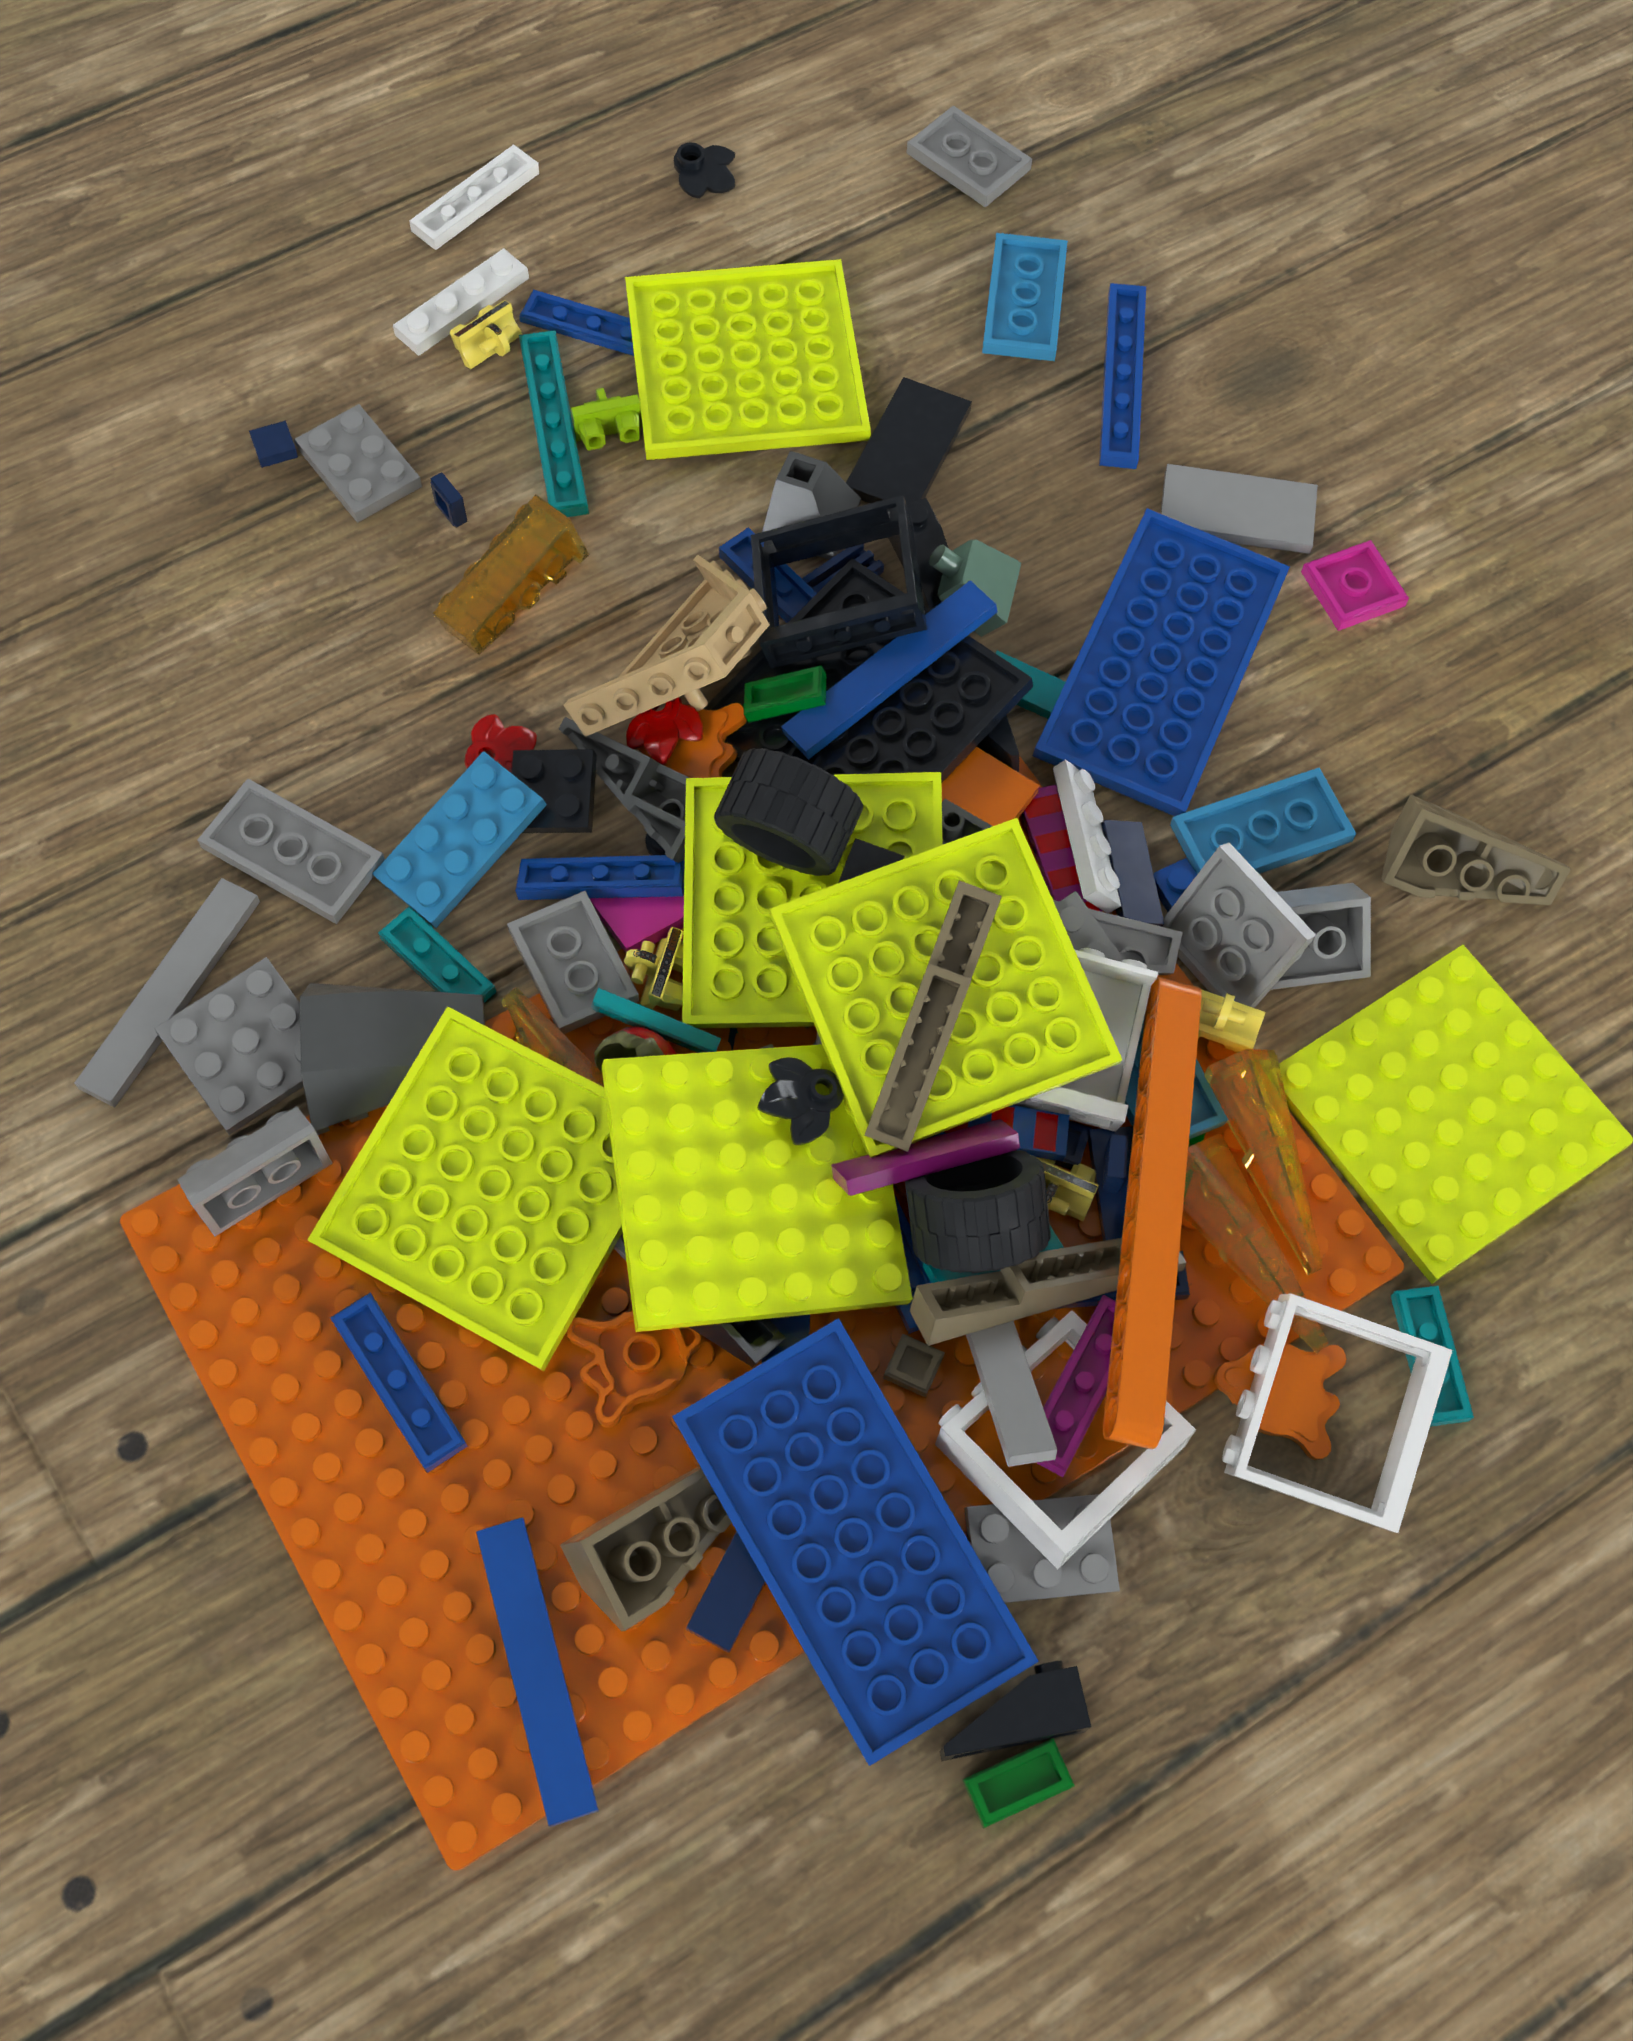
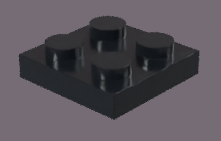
M593 749L513 750L512 774L542 797L547 804L522 833H592L597 754Z

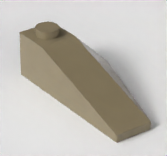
M1410 795L1391 831L1381 880L1386 884L1419 897L1435 898V896L1458 897L1459 900L1481 898L1497 899L1505 903L1551 905L1571 868L1450 810Z
M698 1466L598 1521L560 1544V1547L584 1592L621 1631H626L668 1603L676 1593L674 1589L690 1570L696 1568L704 1558L702 1556L719 1533L725 1532L732 1522L701 1467Z

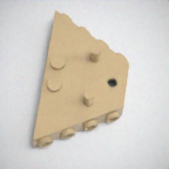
M697 555L693 561L704 577L703 582L619 677L572 697L564 704V707L585 737L682 695L686 697L691 707L697 711L706 707L708 701L699 688L725 678L741 659L750 655L751 646L770 625L762 613L767 607L754 588L749 590L741 579L735 580L727 569L722 571L714 560L709 563Z

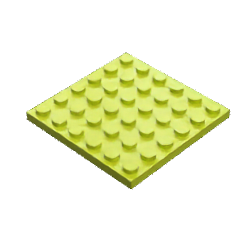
M841 259L625 277L646 460L869 441L871 428Z
M941 772L834 775L840 781L847 784L860 797L863 810L835 872L827 876L800 873L799 871L791 870L768 861L740 846L718 828L714 820V814L732 777L686 778L682 1022L695 1028L815 1026L770 917L769 910L777 905L837 884L855 838L904 855L905 858L943 845Z
M1017 818L777 905L769 910L770 917L824 1050L844 1094L848 1109L866 1153L870 1158L898 1149L864 1135L959 880L1002 897L911 1144L1107 1069L1122 1061L1119 1050Z
M1464 945L1459 946L1267 1071L1264 1077L1270 1087L1431 1284L1633 1143L1631 1134Z
M447 1006L307 1240L540 1370L545 1371L623 1232L604 1087Z
M822 1044L603 1060L601 1067L635 1332L906 1305L913 1300L893 1184L850 1196L833 1179L832 1164L867 1155L845 1099L843 1098L837 1109L830 1112L829 1126L825 1133L816 1140L803 1145L793 1144L790 1132L791 1119L774 1117L760 1112L757 1108L765 1090L772 1083L776 1082L768 1067L769 1063L786 1057L796 1058L805 1062L813 1070L826 1069L833 1072ZM822 1084L815 1085V1089L819 1094H830L826 1086Z

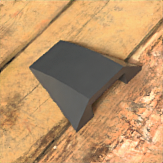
M310 983L300 996L301 1075L311 1125L317 1135L330 1131L329 1126L349 1119L353 1123L369 1117L368 1112L388 1105L447 1006L485 1025L483 996Z

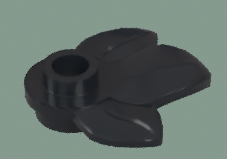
M692 142L682 144L674 155V168L679 173V185L682 190L691 197L701 198L706 190L712 193H725L734 189V176L726 166L734 160L735 152L719 145L703 148L701 145Z
M790 1057L781 1058L769 1063V1071L776 1082L772 1083L763 1093L757 1106L758 1110L774 1117L791 1119L790 1132L794 1145H803L816 1140L828 1129L830 1112L837 1109L844 1098L835 1073L826 1069L813 1070L802 1060ZM822 1084L826 1086L830 1094H819L815 1089V1085Z

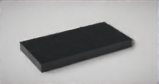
M903 377L846 481L848 486L862 501L868 503L901 495L904 496L906 504L924 499L971 411L972 401Z

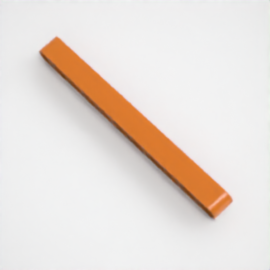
M1157 977L1151 985L1145 1011L1103 1421V1435L1105 1439L1151 1450L1158 1446L1165 1418L1202 998L1201 988Z

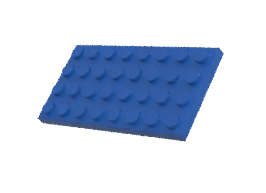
M1147 508L1032 756L1054 766L1066 759L1078 770H1086L1091 775L1094 783L1172 816L1186 813L1290 566Z
M839 1318L672 1416L869 1766L1039 1662Z

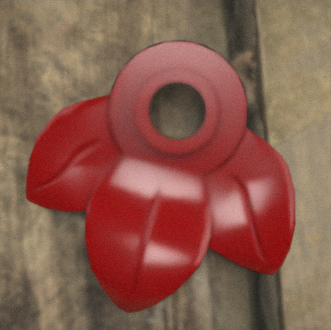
M680 697L666 702L665 707L660 711H657L659 707L657 706L633 718L626 731L627 747L637 749L644 746L647 753L655 761L665 765L672 755L679 738L686 741H701L703 739L701 717L695 708L682 704Z
M487 715L481 718L471 731L472 744L466 750L465 765L468 768L484 751L512 773L513 750H534L537 735L532 730L523 726L504 728L502 721L497 715Z

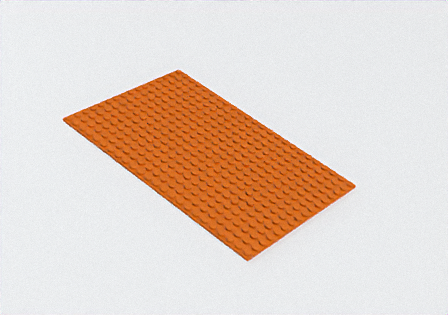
M1019 756V773L1039 784V788H1043ZM1020 815V817L1018 818L1019 824L1022 828V831L1036 860L1026 828ZM1116 909L1109 914L1117 916ZM659 942L655 943L654 955L656 954ZM621 949L617 953L631 978L633 970L625 965L626 953ZM1177 963L1173 974L1157 976L1194 986ZM672 969L669 978L683 983V973ZM645 975L643 984L633 982L639 994V1002L637 1004L640 1003L648 975ZM540 993L485 1021V1026L602 1087L603 1080H601L600 1073L596 1070L594 1052L605 1038L623 1028L631 1027L621 1021L605 1016L560 1036ZM658 1005L653 1008L656 1012L682 1022V1006L677 1011ZM810 1026L808 1029L805 1027L737 1028L738 1033L735 1036L733 1050L759 1049L769 1044H772L774 1048L813 1045L817 1039V1030L815 1026ZM698 1028L721 1038L716 1052L731 1051V1045L728 1042L730 1028ZM1204 1037L1198 1038L1196 1059L1229 1120L1225 1125L1206 1132L1202 1146L1192 1148L1187 1157V1165L1193 1171L1183 1202L1179 1251H1183L1184 1259L1187 1262L1185 1267L1190 1295L1188 1299L1175 1300L1166 1395V1401L1180 1414L1219 1390L1214 1383V1373L1221 1364L1236 1361L1259 1344L1265 1343L1269 1330L1268 1327L1264 1326L1265 1315L1271 1301H1278L1280 1294L1291 1293L1343 1311L1397 1277L1404 1270V1263L1247 1055L1243 1051L1237 1053L1226 1049L1223 1044ZM669 1042L676 1054L696 1053ZM388 1105L368 1112L369 1117L353 1123L348 1119L329 1126L330 1131L318 1136L333 1164L215 1237L192 1207L180 1184L127 1211L121 1216L120 1224L446 1864L450 1869L459 1871L546 1816L476 1531L522 1517L525 1520L593 1786L804 1653V1650L766 1583L730 1653L686 1630L693 1613L736 1533L732 1523L725 1532L719 1533L702 1556L704 1558L696 1568L686 1574L674 1589L676 1593L668 1603L626 1631H621L584 1592L560 1547V1544L598 1521L700 1466L672 1416L762 1364V1360L754 1367H751L702 1336V1345L691 1356L685 1375L677 1387L669 1394L654 1401L634 1405L626 1411L619 1424L606 1428L596 1418L595 1410L599 1394L586 1385L580 1377L581 1367L592 1361L594 1354L570 1342L566 1333L545 1371H542L307 1240ZM306 1116L307 1120L311 1123L310 1116ZM1127 1116L1121 1127L1132 1126ZM1087 1141L1081 1164L1092 1168ZM1054 1164V1166H1057V1167H1059V1168H1061V1169H1064V1170H1066V1171H1068V1172H1071L1070 1169H1067V1168H1064V1167H1061V1166H1058V1165H1055V1164ZM905 1181L893 1184L894 1194L910 1224ZM1096 1193L1084 1221H1080L1067 1214L1064 1216L1050 1209L1048 1210L1050 1226L1064 1248L1103 1241ZM614 1248L575 1317L580 1316L595 1321H607L623 1312L633 1310L627 1262ZM369 1293L374 1297L468 1446L428 1473L330 1318ZM895 1306L810 1314L809 1335L834 1320L840 1319L967 1537L964 1508L993 1503L935 1445L941 1428L938 1424L939 1420L954 1405L958 1404L963 1408L974 1398L971 1395L972 1391L981 1382L966 1335L930 1345L945 1352V1355L925 1398L883 1379L902 1334L927 1344L920 1330L908 1334ZM1097 1306L1051 1309L1014 1320L1021 1344L1028 1350L1038 1341L1036 1338L1037 1333L1050 1319L1056 1317L1060 1321L1071 1310L1088 1324ZM1294 1314L1285 1344L1293 1343L1321 1324ZM1065 1341L1031 1371L1043 1407L1074 1351ZM1106 1395L1064 1477L1037 1463L1008 1467L990 1409L964 1431L1031 1500L1047 1499L1130 1446L1129 1444L1104 1438L1103 1421Z

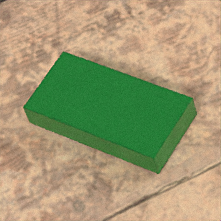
M822 665L745 683L744 715L748 722L826 705V673Z
M1054 1738L963 1779L983 1829L1075 1787Z

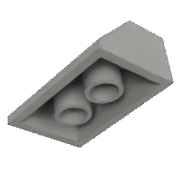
M1354 883L1277 892L1317 936L1271 990L1371 977V897Z
M295 1107L290 1111H282L275 1114L266 1122L264 1127L251 1135H243L234 1139L228 1144L226 1150L210 1160L205 1159L196 1162L187 1170L185 1175L177 1180L192 1207L215 1237L333 1163L311 1123L300 1109Z

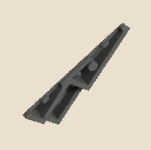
M564 717L559 730L568 736L578 749H593L597 754L596 773L626 809L634 814L645 827L644 830L658 842L668 858L677 863L684 860L686 778L689 777L598 732L585 737L575 721Z

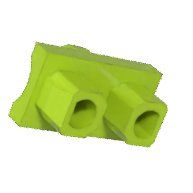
M598 388L595 390L596 401L571 407L576 441L582 440L588 451L602 448L606 444V435L618 433L620 441L624 443L640 439L642 421L640 401L637 394L626 397L616 396L607 398L604 388Z

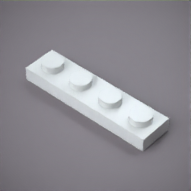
M513 144L409 220L411 232L437 250L539 174L538 162Z
M503 248L393 324L395 336L418 356L447 337L451 329L459 324L464 325L478 315L480 310L494 304L528 280V268Z
M1065 759L1053 767V772L1084 899L1109 914L1121 907L1117 890L1120 883L1117 875L1112 870L1109 858L1111 847L1104 837L1101 826L1103 815L1096 805L1093 793L1095 783L1086 770H1078Z

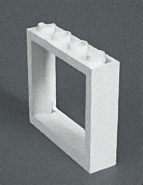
M1291 1293L1280 1294L1278 1301H1271L1265 1315L1264 1326L1268 1327L1269 1330L1264 1346L1260 1344L1257 1346L1251 1360L1250 1371L1255 1372L1250 1391L1245 1389L1242 1392L1237 1405L1236 1416L1240 1417L1241 1420L1236 1436L1231 1434L1228 1437L1223 1450L1222 1461L1227 1463L1224 1473L1398 1533L1452 1350ZM1294 1314L1416 1357L1371 1509L1248 1466Z
M1072 1310L1060 1321L1056 1317L1050 1319L1037 1333L1036 1338L1038 1341L1028 1350L1022 1345L1030 1371L1064 1341L1072 1349H1075L1087 1324ZM981 1382L972 1391L971 1395L974 1398L963 1408L958 1404L954 1405L939 1420L938 1424L941 1428L935 1445L1058 1570L1187 1445L1196 1429L1166 1401L1163 1432L1158 1446L1153 1450L1147 1449L1063 1530L964 1432L989 1410Z

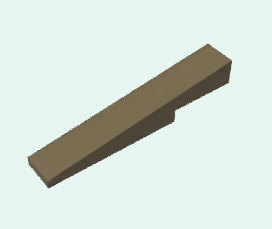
M959 880L864 1136L908 1152L1002 896Z
M1122 1238L1042 1251L1034 1258L1028 1259L1022 1264L1001 1269V1271L917 1285L910 1313L929 1346L1116 1291ZM1180 1251L1177 1272L1183 1271L1187 1263Z

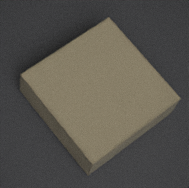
M902 1334L883 1379L926 1398L945 1352Z

